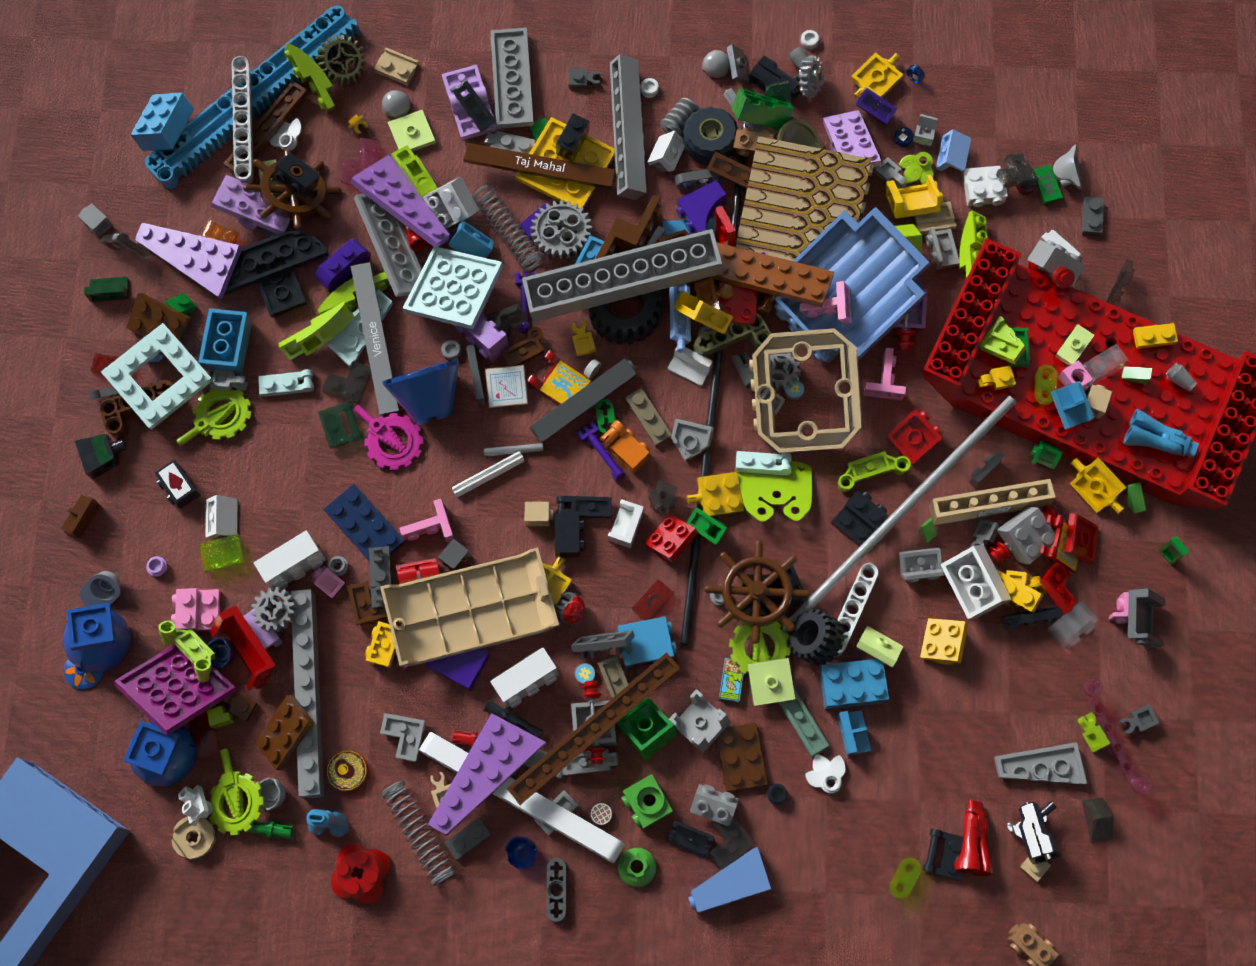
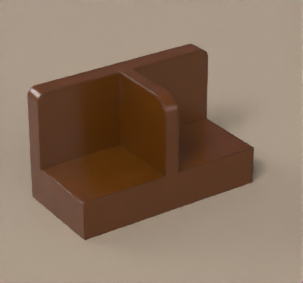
M80 495L73 509L66 508L70 514L61 529L81 539L100 504L91 497L88 498Z

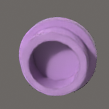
M159 556L151 558L146 566L148 573L155 577L163 575L167 570V562Z

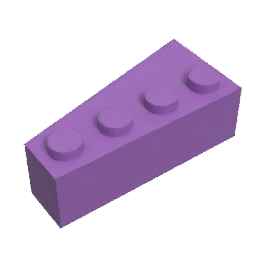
M481 312L474 329L453 325L460 334L463 332L467 336L466 340L470 345H474L479 349V354L485 360L489 359L492 363L502 355V351L509 348L506 333L502 330L499 332L492 320L487 322L488 320L483 312Z

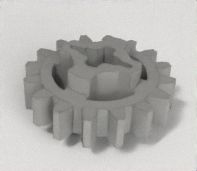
M818 56L805 57V61H802L803 67H800L799 85L801 86L800 91H803V96L815 97L818 96V92H821L820 86H823L825 78L823 76V62H820L821 58H818Z
M792 353L770 355L772 386H775L776 391L779 390V387H782L785 391L787 385L792 388L793 381H799L798 376L801 375V364L797 362V359L791 357ZM791 368H793V372L790 375L789 371H791Z
M269 587L268 593L260 591L262 596L260 598L255 596L257 604H251V607L255 608V611L251 612V615L256 617L253 621L259 624L261 629L264 630L266 628L269 632H272L273 628L275 631L280 632V626L286 629V623L293 622L290 618L291 615H296V612L292 610V608L297 607L292 602L294 597L288 595L289 592L286 590L282 591L279 587H276L275 591ZM277 597L282 598L284 602H279ZM263 617H269L271 622H266Z

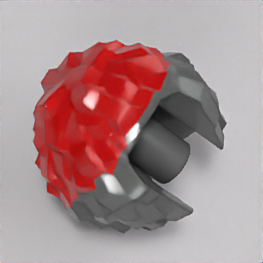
M566 592L561 594V596L566 597V600L563 599L560 605L554 604L558 621L564 624H571L582 620L585 615L584 601L576 593Z

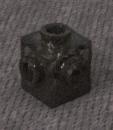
M659 480L656 488L651 489L648 497L650 507L653 508L652 510L659 514H664V512L669 514L671 508L675 509L678 501L676 497L677 487Z

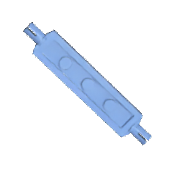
M686 284L670 287V339L677 342L678 353H684L685 344L687 345L691 341L690 317L673 308L681 291L690 294V286L688 287Z

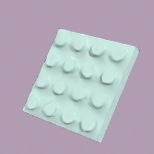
M433 247L403 310L405 313L474 329L504 266L500 261Z

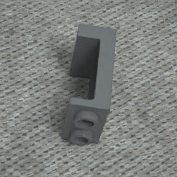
M1150 589L1129 590L1128 639L1134 641L1136 645L1144 646V649L1156 650L1157 647L1164 646L1162 640L1153 636L1154 607L1165 606L1164 597Z

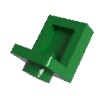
M185 293L168 299L165 302V305L185 315L196 309V305Z
M1041 441L1039 446L1035 445L1032 449L1030 456L1033 459L1031 463L1035 465L1038 462L1055 469L1063 450Z

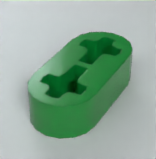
M602 399L596 404L598 429L602 436L607 432L603 428L605 427V421L608 420L609 426L615 422L613 405L607 399ZM603 405H606V408H610L607 409V416L603 415V410H599L602 409Z

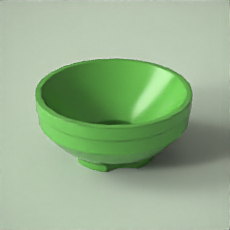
M632 848L622 854L618 863V872L621 879L629 886L642 887L654 878L656 862L647 850ZM635 860L643 863L644 867L640 873H634L630 868L631 863Z

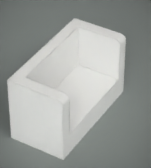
M621 500L620 509L612 531L608 534V541L631 548L644 513V507Z

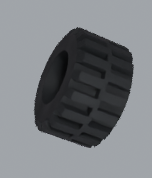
M818 609L806 610L803 612V615H799L796 622H793L795 630L793 632L789 631L791 635L788 637V642L791 643L789 647L793 650L792 653L818 666L820 664L826 665L827 661H833V657H837L839 649H842L843 645L841 644L845 639L842 636L845 632L841 628V622Z

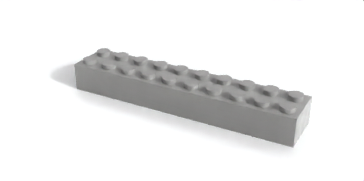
M713 229L524 277L522 280L530 314L533 321L537 322L723 274V267Z

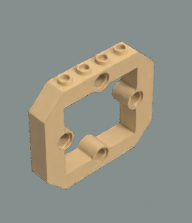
M835 328L773 333L767 337L752 355L753 360L749 361L750 371L754 372V379H751V390L755 391L752 407L753 411H756L757 419H754V430H758V435L779 453L844 448L863 427L857 347ZM801 346H806L808 349L805 357L798 355V349ZM840 349L842 379L836 382L835 392L844 400L845 428L819 430L815 422L804 421L799 425L798 431L776 433L773 401L776 399L777 392L772 386L770 355L792 353L795 359L805 362L811 359L813 351ZM844 382L849 383L851 386V390L847 394H843L840 391V386ZM766 388L771 391V396L767 400L761 396L762 390ZM806 425L813 427L814 431L811 436H806L803 433V428Z

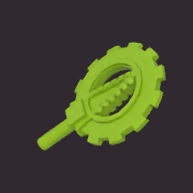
M232 387L231 391L209 389L210 392L206 395L202 394L198 399V405L194 406L193 414H196V419H193L195 427L176 441L182 446L199 433L206 437L208 435L213 436L212 439L221 440V437H227V439L235 437L236 432L239 430L242 432L247 425L245 423L247 419L250 420L252 412L248 409L251 406L249 399H244V393L238 389L236 391L232 390ZM225 400L229 401L228 404L225 403L224 405H221L220 407H217L216 409L209 411L215 403ZM236 410V414L231 422L220 425L226 417Z
M775 622L771 625L760 627V642L753 644L752 660L745 651V643L747 638L752 635V627L747 625L740 627L738 625L733 631L736 633L734 639H730L729 647H732L733 654L730 656L733 663H738L740 666L738 669L742 673L748 672L747 664L784 659L786 655L790 656L791 649L787 647L789 636L787 632L783 633L780 629L782 625ZM762 632L768 634L773 639L775 650L772 657L769 655Z
M223 749L220 750L225 774L221 775L220 783L217 786H213L210 792L212 796L209 802L212 804L213 810L209 818L213 825L216 824L218 826L217 830L221 833L226 834L229 831L230 835H239V831H249L253 827V822L259 820L262 814L260 812L261 805H264V796L261 797L260 790H262L259 782L255 783L253 781L254 777L246 773L243 776L241 772L233 771L229 750ZM243 791L248 797V806L244 813V808H242ZM225 798L235 819L229 818L225 814L223 808Z

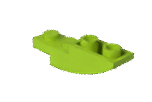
M287 43L284 55L288 62L291 61L295 67L293 72L297 79L300 78L302 83L310 80L308 84L312 92L317 93L319 97L317 101L321 109L325 108L327 113L334 110L335 105L328 94V91L332 89V84L326 74L305 52Z
M408 145L391 153L397 166L422 199L423 196L438 189L417 155L413 154Z
M973 210L969 212L960 245V269L966 271V278L985 238H988L986 217Z
M385 272L373 276L376 291L378 289L384 291L387 287L391 286ZM353 278L339 286L326 298L318 309L320 315L342 302L351 311L358 307Z
M342 302L312 319L311 325L278 343L279 348L289 360L302 353L308 356L339 334L351 322L354 314Z

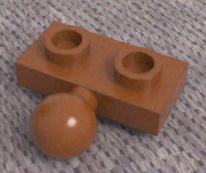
M712 277L694 283L698 302L700 300L721 311L719 298L730 299L734 295V288L730 284H723L719 290H716Z

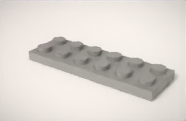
M527 28L491 30L497 129L534 126Z
M357 194L354 197V201L395 296L410 295L422 269L414 251L411 250L408 244L407 234L401 221L365 194Z

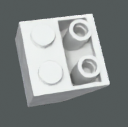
M462 176L423 196L425 203L444 228H448L479 211Z

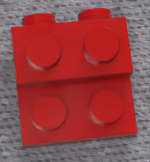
M917 409L886 435L901 453L910 460L912 465L944 440L941 436L943 431L936 424L932 426L928 422L931 418L923 410L919 412Z

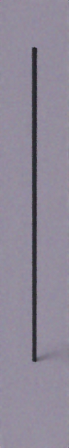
M742 122V130L743 128H748L744 122ZM739 155L738 163L745 165L746 157ZM735 184L731 223L736 230V236L742 186ZM717 336V340L723 342V339ZM723 349L715 352L706 423V426L713 428ZM712 440L710 447L703 451L700 477L708 476ZM697 502V508L703 511L702 506ZM699 533L692 540L680 641L682 645H688L701 541V534Z

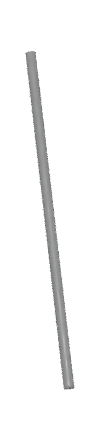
M1008 396L808 600L790 616L789 620L792 623L796 622L797 617L803 615L804 611L813 609L1016 404V401L1011 396ZM784 625L780 627L783 633H789Z

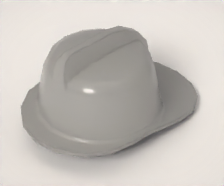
M102 571L92 576L80 589L81 601L86 606L104 603L111 604L121 593L119 573Z

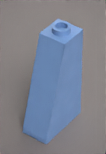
M758 847L753 848L692 890V896L688 897L691 909H696L697 913L770 890L771 887Z

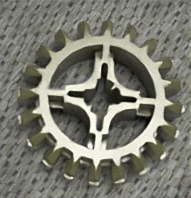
M337 35L333 36V40L330 37L327 38V43L323 42L321 44L324 49H318V52L322 54L316 57L317 60L322 61L318 63V66L324 68L322 70L328 74V79L332 77V84L336 80H338L339 86L343 85V80L346 85L350 84V80L355 83L357 81L356 77H362L360 72L365 71V68L361 65L367 64V61L361 60V58L366 57L365 53L360 54L363 47H356L358 44L357 40L351 43L352 37L350 36L347 41L345 40V35H341L340 40ZM335 46V58L327 60L330 48ZM341 46L348 48L353 54L345 53ZM340 56L346 60L343 64L336 61ZM355 61L356 64L353 72L348 74V63ZM330 66H336L342 75L334 72Z

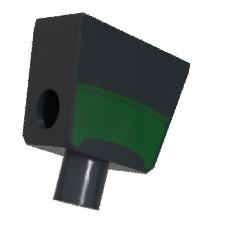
M107 434L75 441L85 474L92 480L119 465L120 461L117 453L127 450L123 439L113 442Z

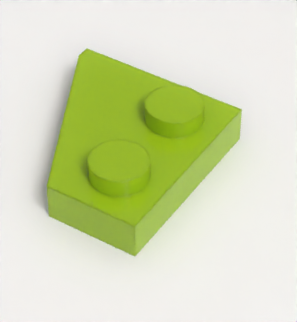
M999 316L979 345L981 350L1012 364H1016L1025 351L1023 342L1016 337L1015 332L1008 327L1001 316Z

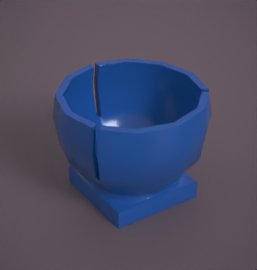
M110 603L67 610L68 623L65 625L62 642L68 660L72 664L86 672L103 673L117 667L129 654L132 640L131 631L125 619L111 610Z
M140 721L136 733L130 740L129 748L123 761L130 763L133 773L146 784L170 786L186 778L195 766L198 749L195 748L197 745L192 733L184 726H181L169 735H165L153 722L146 723Z

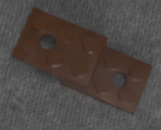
M653 194L638 226L616 217L595 259L646 246L647 240H650L654 234L653 228L655 224L658 225L662 218L660 213L662 210L660 197Z

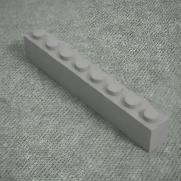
M619 54L610 62L617 196L637 200L646 194L647 190L644 162L645 151L643 146L644 135L642 130L643 118L641 114L642 102L640 98L641 86L639 82L640 70L637 59Z

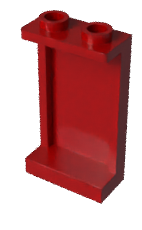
M237 606L219 613L210 629V633L214 638L225 633L229 641L234 645L236 652L253 676L247 686L248 690L262 688L267 684V679L272 675L271 672L276 666Z

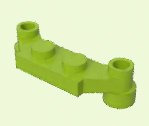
M886 451L849 462L847 465L848 470L838 480V488L842 493H847L853 488L854 483L891 471L897 475H903L909 470L911 462L905 456L898 458L886 454Z
M172 621L161 622L159 624V635L162 637V642L166 645L175 644L194 664V671L197 674L198 681L207 682L210 679L211 660L215 659V653L192 629L188 631L176 629L175 623Z

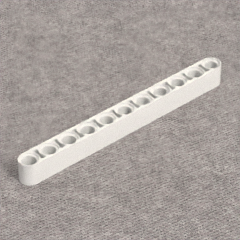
M429 732L419 749L421 753L455 773L459 771L468 755L464 750L432 732ZM511 777L493 793L498 798L611 863H615L625 845L617 838L537 792L520 806L507 791V788L516 781Z

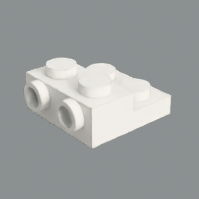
M1000 166L968 168L962 171L967 206L981 207L987 204L1001 205L1005 203L1008 195L1005 179H1002Z

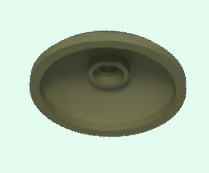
M797 119L788 121L778 132L777 140L823 149L818 133L805 121Z

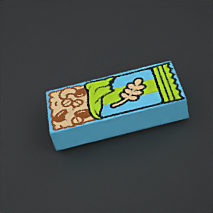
M725 658L719 699L739 702L744 673L738 669L740 667L738 663H733L732 659Z

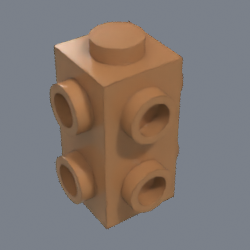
M750 128L737 129L733 148L738 155L748 157L749 154L755 155L758 136L775 140L776 138L770 131L762 130L760 133L754 132Z
M1016 924L1009 931L1011 936L1007 940L1011 943L1010 948L1018 955L1023 954L1028 959L1026 963L1029 966H1049L1059 955L1055 951L1056 947L1049 940H1043L1038 935L1039 931L1031 924Z

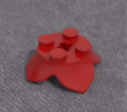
M358 844L346 845L338 855L337 866L332 874V891L341 898L353 897L364 904L377 903L383 894L384 886L382 879L388 874L390 869V857L381 850H366ZM357 868L360 870H364V873H362L363 877L361 879L359 877L354 876V873H356L355 870Z

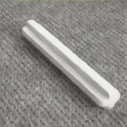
M517 452L453 486L452 490L455 496L459 497L523 463L524 457L520 452Z

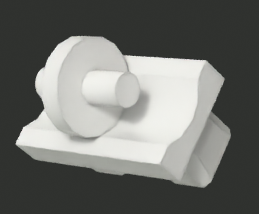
M197 785L194 789L186 786L178 794L179 800L184 802L182 812L188 816L191 825L196 826L199 818H207L213 810L212 804L205 800L201 786Z

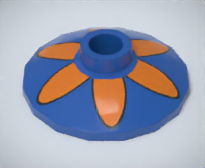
M67 660L64 667L66 681L77 689L94 687L101 681L104 672H80L79 668L69 660Z

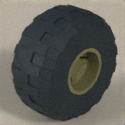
M701 108L692 113L688 120H686L683 130V142L687 153L694 160L704 164L710 163L715 152L729 158L735 152L733 147L738 129L737 122L730 113L721 108Z

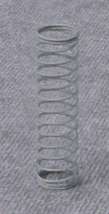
M492 185L481 187L473 195L478 208L482 210L483 215H486V219L490 221L494 231L498 232L502 242L506 243V247L510 249V253L518 260V264L522 266L523 271L533 270L542 262V254L540 252L535 253L537 247H531L533 241H527L528 235L523 236L525 231L519 230L520 224H515L516 219H511L512 213H507L509 209L504 207V202H499L501 198L496 196L497 192L494 191V187ZM491 188L490 192L486 193L481 199L476 200L477 195L481 191ZM495 192L494 196L487 200ZM499 198L494 205L485 208L491 200ZM503 203L500 209L489 214L496 205ZM507 209L502 216L493 219L498 212ZM511 214V216H510V218H509L508 220H506L505 222H503V223L497 225V223H498L503 217H505L506 215ZM512 220H515V222L510 227L501 230L505 224ZM501 226L499 231L495 227ZM519 226L512 234L505 236L510 229ZM506 231L503 236H500V232ZM523 231L518 238L509 242L516 233ZM509 237L507 242H505L504 238ZM524 237H527L523 243L516 247H513L517 241ZM514 242L511 248L508 247V243ZM531 242L530 246L525 250L518 252L522 246ZM518 248L515 253L512 252V249ZM535 248L530 255L521 258L527 251ZM523 253L519 259L516 258L517 254ZM540 257L538 262H536L533 266L525 268L526 265L535 262ZM526 259L523 264H520V260Z
M399 781L385 789L381 796L383 799H389L386 805L393 806L390 812L397 813L394 819L402 820L398 827H406L402 834H410L407 837V842L415 841L410 848H419L415 852V856L423 855L419 863L428 862L423 867V870H431L427 878L437 876L431 881L432 886L437 885L452 876L455 871L453 866L435 875L429 876L449 859L425 869L427 865L445 852H441L421 862L426 855L440 847V844L426 852L417 854L423 847L434 841L436 837L416 847H413V845L431 833L432 830L415 839L408 840L418 830L427 826L428 823L413 831L404 833L411 825L423 819L424 816L400 826L402 822L420 811V809L396 819L405 809L416 804L414 801L405 808L392 811L401 802L412 797L410 794L396 803L388 804L394 797L408 789L407 787L402 789L406 783H404L405 781Z

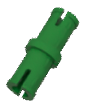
M254 821L249 834L264 835L267 838L280 837L292 839L294 826L275 824L276 822L273 821L269 823Z

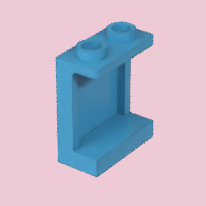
M666 616L618 626V632L633 630L635 635L630 642L633 646L630 654H627L626 649L622 647L626 669L634 668V665L657 661L666 652L674 659V654L677 653L675 641L671 642L669 634H672L673 631L671 622L666 621Z

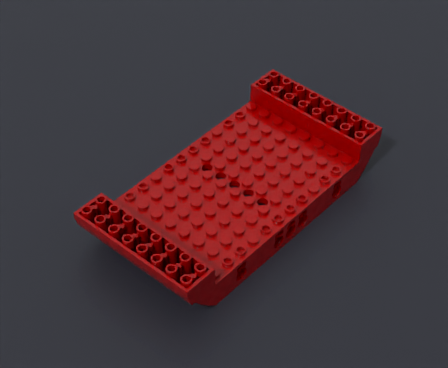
M985 238L923 369L925 381H928L950 405L983 420H986L1008 396H1011L1016 401V404L995 424L996 426L1038 445L1043 441L1063 450V456L1072 460L1078 458L1085 466L1090 465L1099 458L1121 482L1127 485L1140 482L1143 492L1169 504L1210 508L1212 510L1227 506L1256 435V355L1245 350L1236 359L1179 333H1176L1177 344L1136 349L1133 329L1158 324L1071 286L1061 288L1053 283L1052 278L1018 264L1022 253ZM999 316L1003 317L1009 328H1028L1030 366L1028 368L1011 367L1016 382L1015 386L995 390L993 385L980 388L978 379H981L982 375L990 374L991 369L1008 366V361L981 350L979 346ZM1078 324L1094 335L1077 359L1090 375L1097 374L1101 378L1100 382L1092 380L1089 386L1102 385L1107 390L1112 391L1106 412L1100 419L1094 417L1093 420L1064 429L1051 391L1064 387L1058 376L1069 365L1055 357V355ZM1106 341H1112L1115 344V348H1108ZM1103 357L1107 359L1108 365H1101L1098 358ZM1175 363L1183 365L1197 382L1191 391L1188 392L1186 389L1168 380L1169 377L1166 376V373ZM1123 368H1152L1150 380L1145 385L1121 379ZM1073 377L1075 382L1080 381L1077 377ZM1139 409L1158 422L1190 436L1192 441L1199 443L1195 456L1193 458L1187 455L1182 457L1151 447L1124 445V438L1131 427L1130 421L1135 410Z

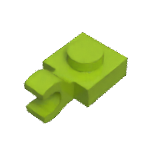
M1092 712L1085 715L1086 718L1083 716L1078 719V723L1085 731L1082 735L1092 752L1110 744L1100 725L1095 726L1096 717Z

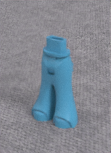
M1139 409L1135 410L1130 421L1131 427L1124 438V445L1151 447L1182 457L1187 455L1193 458L1195 456L1199 443L1192 441L1190 436L1158 422Z
M313 809L307 814L309 832L315 835H322L324 832H327V828L336 837H341L349 831L348 819L343 813Z

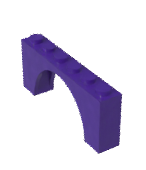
M716 180L677 200L678 208H676V212L680 219L683 218L685 220L689 233L694 234L706 231L708 222L715 213L716 207L726 204V193Z

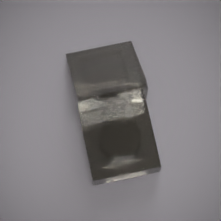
M518 304L485 315L488 322L492 320L496 324L499 332L502 330L506 333L507 338H510L512 326L527 322L528 315Z

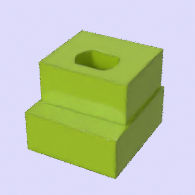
M223 706L207 710L209 725L214 729L234 723L233 715L227 712Z

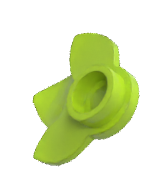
M920 152L916 156L907 155L900 161L899 166L905 169L904 177L907 179L905 184L920 180L921 184L924 185L927 183V175H931L933 178L934 173L931 168L933 159L929 153ZM925 158L927 162L925 164H921L920 159Z

